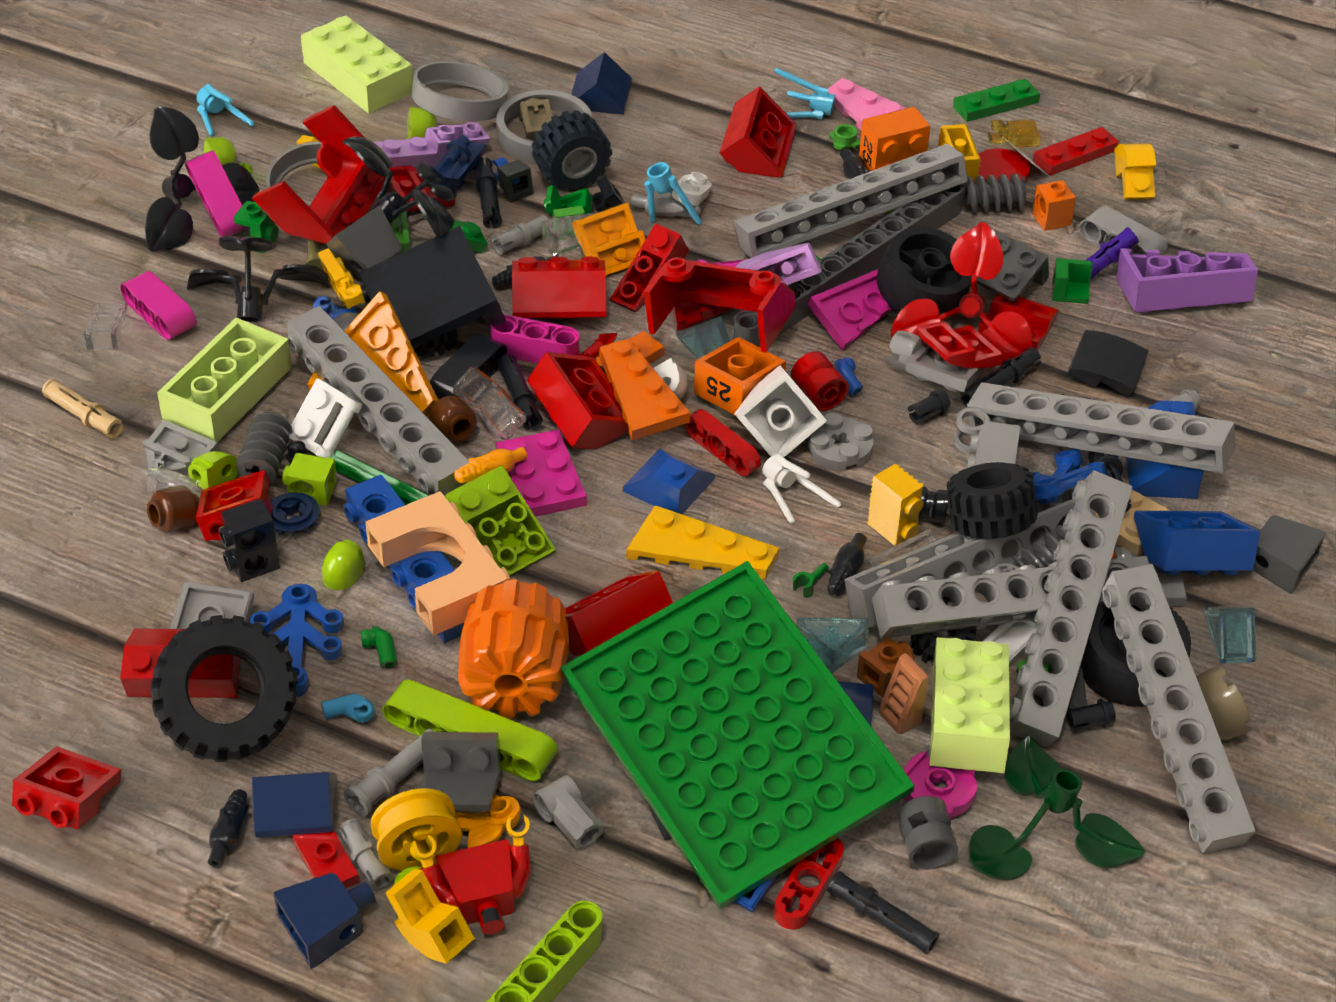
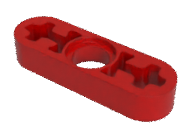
M698 409L690 414V422L684 424L688 435L737 474L746 477L761 467V459L756 449L707 411Z
M839 838L799 861L775 900L774 917L781 927L790 930L800 929L810 919L831 880L842 865L844 845ZM826 850L831 851L832 853H828L824 858L823 865L819 864L820 853L823 854ZM804 875H812L818 878L820 883L815 887H806L799 882V878ZM797 896L800 899L799 910L795 909L792 913L787 912L786 909L792 908Z

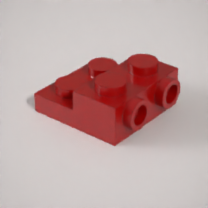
M265 469L201 491L195 519L206 542L213 539L221 540L219 528L223 527L222 511L261 498L270 516L272 515L273 505L268 496L270 479Z
M56 746L13 779L12 806L16 807L17 811L22 815L29 816L32 814L47 818L57 828L69 827L78 830L99 812L100 799L121 782L122 769Z

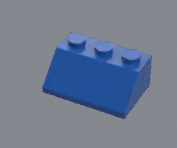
M1159 401L1149 407V409L1195 416L1193 402ZM1126 457L1129 485L1133 486L1132 490L1147 497L1197 499L1204 470Z
M1135 511L1134 513L1144 554L1149 562L1159 567L1161 573L1179 575L1180 571H1189L1198 575H1208L1209 571H1219L1228 575H1237L1239 571H1253L1260 531L1222 511Z

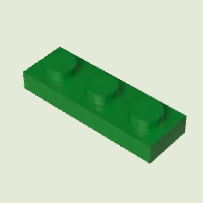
M1027 79L1016 80L1015 82L955 97L953 108L966 122L1039 103L1040 93Z

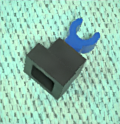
M505 157L492 160L493 164L497 167V172L494 175L499 180V186L504 190L505 198L511 202L533 194L531 168L528 165L522 163L519 159L508 163Z

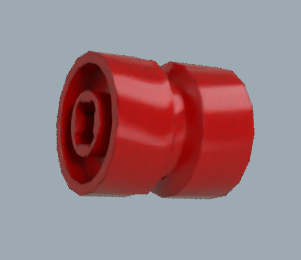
M812 351L803 355L793 365L790 377L819 411L831 410L845 399L849 391L847 380L840 372L835 370L833 364L820 351Z

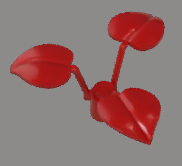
M980 222L960 236L951 249V263L956 272L962 276L972 275L971 292L961 298L959 307L939 315V308L935 301L926 298L917 299L907 304L899 312L891 328V337L897 331H906L917 335V327L941 322V320L961 312L967 318L979 316L988 328L981 335L1003 354L1002 362L1008 358L1018 356L1029 347H1033L1030 325L1022 315L1010 311L1001 312L996 315L991 323L986 313L983 312L985 309V299L978 293L977 278L991 280L998 275L1003 265L1001 243L993 229L985 222Z

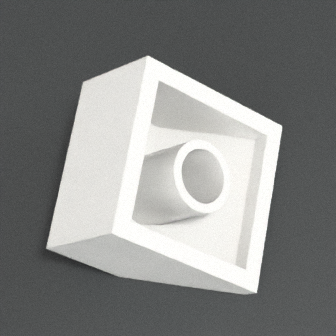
M781 365L752 389L734 413L770 456L780 454L785 457L827 421Z

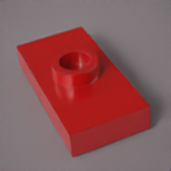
M333 829L332 832L292 835L293 843L313 879L333 873L337 874L345 888L360 883L359 874Z

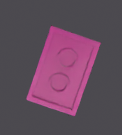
M559 429L495 442L496 449L504 448L512 451L520 447L525 448L527 459L515 463L514 468L508 472V475L535 517L587 506V495Z

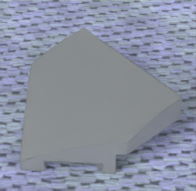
M164 419L149 439L142 440L150 477L189 474L188 467L192 464L194 458L207 452L220 450L217 442Z

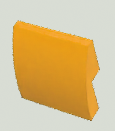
M628 202L571 222L585 257L593 256L599 258V260H605L606 275L628 268L646 240L643 230H637Z

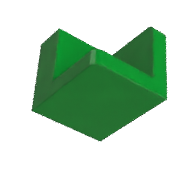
M1056 258L1052 278V301L1088 304L1092 262Z

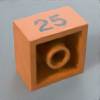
M915 106L865 118L862 120L859 156L864 160L867 169L873 171L928 151L931 126Z
M737 337L695 361L694 394L736 416L734 414L761 380L779 365L786 371V361L769 352H761L760 347Z

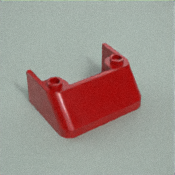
M335 105L304 119L302 122L322 143L317 152V162L321 170L328 176L310 206L285 181L256 193L252 197L254 202L285 233L327 244L336 234L366 215L376 199V195L381 191L386 178L373 172L351 147L342 144L345 139L350 137H365Z
M679 257L668 260L644 291L649 334H656L679 300L757 312L760 350L766 353L796 307L794 291L779 275L771 271H757L696 262Z

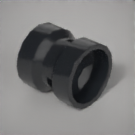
M923 487L921 500L924 504L919 512L918 519L921 520L924 517H928L934 522L944 524L948 505L947 490L939 489L933 492L929 491L927 487Z

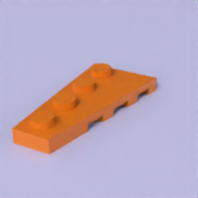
M629 339L616 341L600 347V360L608 381L613 385L615 399L620 403L621 414L624 422L628 424L629 435L632 441L690 422L689 410Z

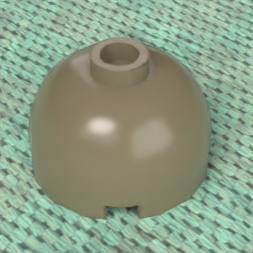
M1217 665L1196 677L1220 740H1229L1252 730L1251 726L1245 724L1251 721V717L1239 689L1235 683L1231 685L1226 684L1222 677L1228 673L1220 665Z

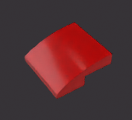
M997 295L992 300L989 313L986 316L992 323L996 315L1001 312L1010 311L1022 315L1030 325L1033 348L1038 350L1049 333L1059 309L1022 297L1013 302ZM983 321L979 323L978 327L980 334L988 328Z
M941 321L916 328V334L946 362L964 368H988L1002 365L1003 354L971 325L952 329L947 323Z

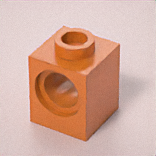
M1064 180L1036 185L1032 214L1044 231L1071 226L1076 197Z

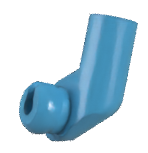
M355 693L321 702L325 720L344 715L362 723L370 721L375 714L373 703Z

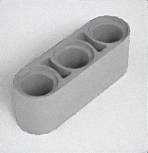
M1106 206L1098 208L1079 225L1082 237L1097 247L1103 242L1108 243L1125 230L1126 227H1129L1139 239V243L1130 248L1132 250L1131 254L1146 255V250H1159V255H1165L1168 251V244L1159 233Z

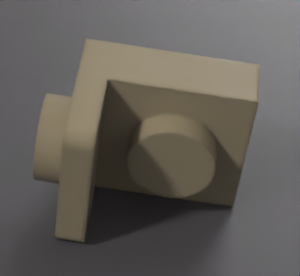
M531 98L520 103L519 119L523 121L526 138L535 137L536 132L542 130L541 125L545 121L548 123L552 120L549 99Z

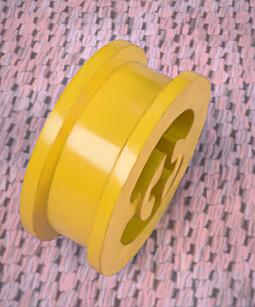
M420 788L399 793L383 802L372 815L370 822L372 834L378 841L377 852L382 863L392 869L401 871L409 867H422L421 861L416 860L411 855L410 847L415 840L418 851L427 854L429 852V846L426 843L427 835L433 837L436 842V851L432 855L433 862H436L435 855L455 851L461 842L462 830L459 822L454 818L455 808L451 798L439 790Z

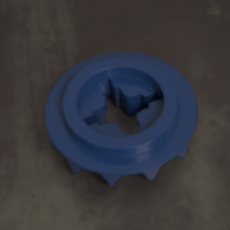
M291 492L279 495L271 500L273 505L271 517L274 521V529L277 530L279 535L289 532L294 536L297 531L307 533L309 526H317L320 510L318 503L311 496L304 493ZM297 512H298V514H299V517H298V516H292V515H294V513H297Z

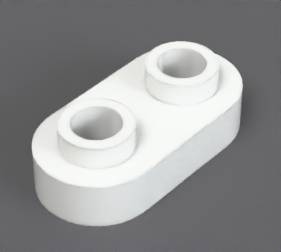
M691 172V174L684 175L678 180L679 186L692 206L699 205L708 197L712 186L711 182L707 180L708 177L700 172ZM673 189L672 197L675 200L682 203L679 196Z

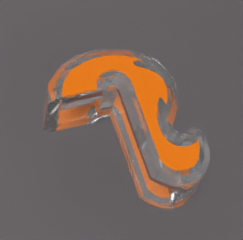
M470 367L453 386V393L465 403L471 405L488 428L502 440H509L526 421L525 413L514 404L512 397L478 368Z

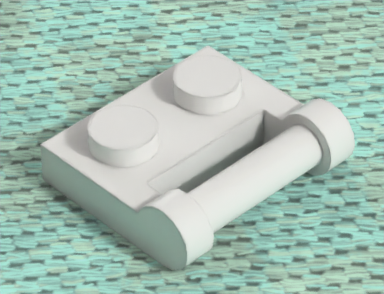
M317 378L291 425L292 433L289 434L290 439L304 442L306 448L316 456L330 458L331 455H334V450L353 415L359 413L363 404ZM341 406H343V408H342V410H341L339 416L337 417V419H336V421H335L333 427L331 428V430H330V432H329L327 438L325 439V441H324V443H323V445H322L321 443H322V441H323V439H324L326 433L328 432V430H329L331 424L333 423V421H334V419H335L337 413L339 412Z

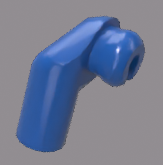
M319 296L313 303V308L320 306L332 319L344 313H356V307L340 309L327 296Z
M849 357L836 360L833 366L847 380L849 384L848 394L850 396L858 394L863 389V385L854 374L856 369L855 362Z

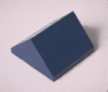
M604 52L577 72L571 95L582 100L591 112L624 115L632 77Z
M316 772L252 777L255 838L332 832L338 781L337 774Z

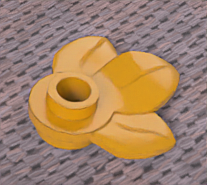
M495 794L490 811L477 814L455 811L454 818L459 822L462 831H469L467 847L470 848L497 841L502 833L507 831L506 823L509 817H511L510 827L513 829L520 821L521 807L515 798L510 796L499 797Z

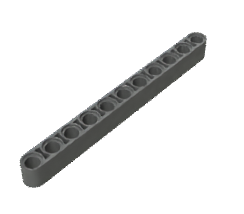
M962 183L902 205L818 260L822 269L821 273L788 284L795 293L796 307L778 336L813 313L807 305L812 296L877 270L888 245L898 233L910 227L918 226L938 229L962 212L965 184ZM742 310L735 316L733 339L740 337L760 347L757 312Z

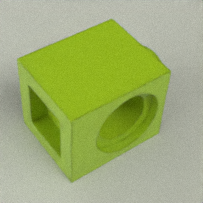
M296 453L291 465H286L283 472L282 481L283 485H287V492L307 494L314 498L318 505L327 506L337 485L335 459Z

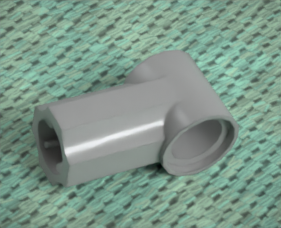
M568 775L557 779L532 794L534 806L542 819L548 823L554 821L576 848L587 849L595 844L599 836L603 834V824L584 804L578 786Z

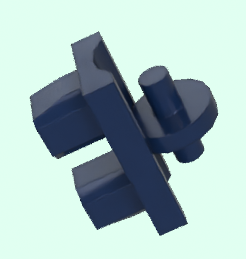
M460 135L457 140H451L446 145L447 153L435 166V169L445 178L446 183L450 184L455 190H459L463 186L465 177L470 171L475 170L474 166L487 151L486 144L472 142L463 135Z

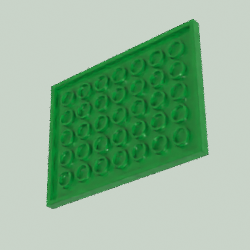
M748 561L561 667L564 679L719 909L724 908L914 792L915 785Z

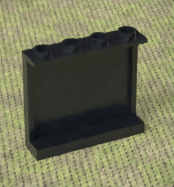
M460 226L445 232L439 239L437 237L432 238L359 272L364 283L360 288L365 302H371L379 292L387 294L413 348L488 313L495 326L506 322L500 305Z

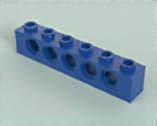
M382 474L345 489L347 502L343 505L345 515L350 523L355 522L359 527L360 535L366 544L368 543L365 521L405 506ZM439 551L418 553L387 566L391 571L394 583L398 588H404L407 592L408 600L415 610V588L448 575L455 570L442 552ZM464 623L443 631L438 636L444 643L460 637Z

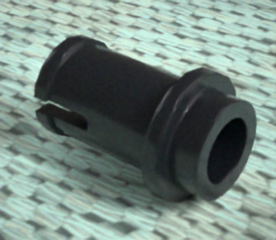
M934 390L930 392L929 397L908 407V411L912 412L909 413V416L915 424L919 425L936 414H945L948 408H950L951 402L949 396L944 391Z
M1098 699L1096 704L1067 709V722L1072 732L1099 725L1107 728L1110 726V723L1116 721L1112 702H1105L1103 699Z

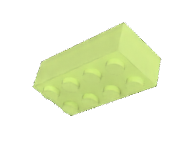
M348 16L336 18L332 22L316 27L301 35L304 64L367 113L376 111L412 93V64Z
M235 318L157 392L162 421L163 419L218 442L292 368L289 339Z
M937 637L932 668L929 766L1004 773L1010 742L1009 644Z

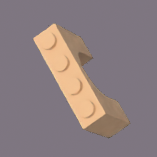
M441 491L365 521L368 547L383 567L427 551L448 553L462 562L450 574L415 588L416 613L433 636L464 623L469 605L472 602H476L480 590L488 585L495 586L504 583L505 579H510L504 567L499 568L494 561L487 545L482 546L472 525L470 523L465 524L455 503L448 502Z

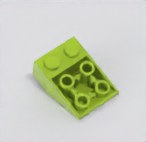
M503 465L445 495L448 502L455 503L465 524L470 523L479 542L482 546L487 545L496 564L499 568L504 567L509 576L556 551Z

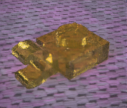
M1002 120L990 121L992 131H998L996 133H988L990 143L998 144L1009 141L1016 147H1039L1041 137L1034 120L1007 121L1006 125Z

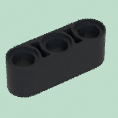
M474 334L432 376L430 384L437 398L441 399L446 396L457 397L455 394H458L468 401L499 370L497 361L501 356L507 354V346L482 334ZM477 369L480 370L481 372H483V373H484L485 375H487L489 378L487 379L485 376H483L481 373H479V372L477 371Z

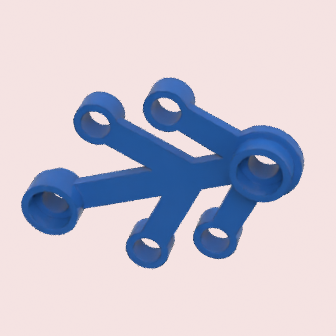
M1069 449L1056 453L1054 459L1057 470L1052 476L1032 472L1036 500H1039L1040 504L1058 501L1060 499L1059 495L1064 493L1066 489L1076 486L1080 479L1085 480L1093 470L1106 475L1104 462H1093L1081 468L1080 465L1083 464L1080 449Z
M307 584L289 586L282 593V602L269 612L259 611L250 617V623L252 624L255 621L258 623L265 622L262 625L265 626L264 630L269 633L274 624L291 614L290 621L274 633L282 641L280 645L289 640L288 651L293 659L291 664L293 671L297 672V697L304 695L309 689L308 674L302 668L304 639L318 649L326 660H336L343 652L342 642L338 637H326L305 621V616L309 614L321 622L323 629L328 633H338L344 627L343 614L336 609L327 610L317 603L315 589Z

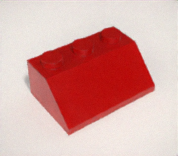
M759 86L735 102L719 153L725 162L731 164L738 172L779 178L784 173L797 124Z
M587 256L580 260H568L565 257L537 260L533 257H523L518 261H512V316L521 318L606 317L605 260Z
M546 352L527 379V382L534 390L536 398L542 402L550 414L551 420L556 423L565 436V441L572 448L598 449L629 432L628 424L624 422L621 414L620 403L615 399L613 385L608 381L607 376L593 357Z
M660 571L630 574L565 607L566 620L568 622L569 651L574 656H581L671 605L673 601Z
M134 628L124 645L120 680L128 697H152L151 682L158 657L163 648L169 644L171 638L178 631L185 629ZM220 654L203 660L196 666L189 678V698H237L241 658Z

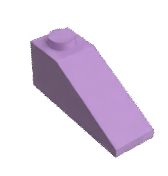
M810 243L765 252L741 261L735 266L737 268L757 271H771L779 275L787 285L822 272Z

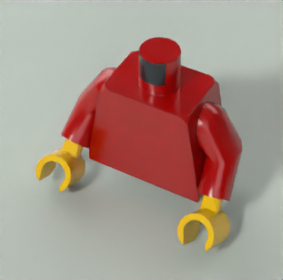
M525 815V829L519 833L511 829V817L507 820V833L513 837V844L510 846L508 839L435 855L436 862H433L432 855L436 851V842L430 835L426 836V843L429 846L427 854L418 851L415 840L410 847V853L413 858L421 861L422 867L419 869L424 872L439 902L458 907L467 925L479 922L482 933L486 935L496 934L504 928L502 916L510 915L514 912V900L523 895L531 875L529 844L525 843L524 838L529 831L530 823Z

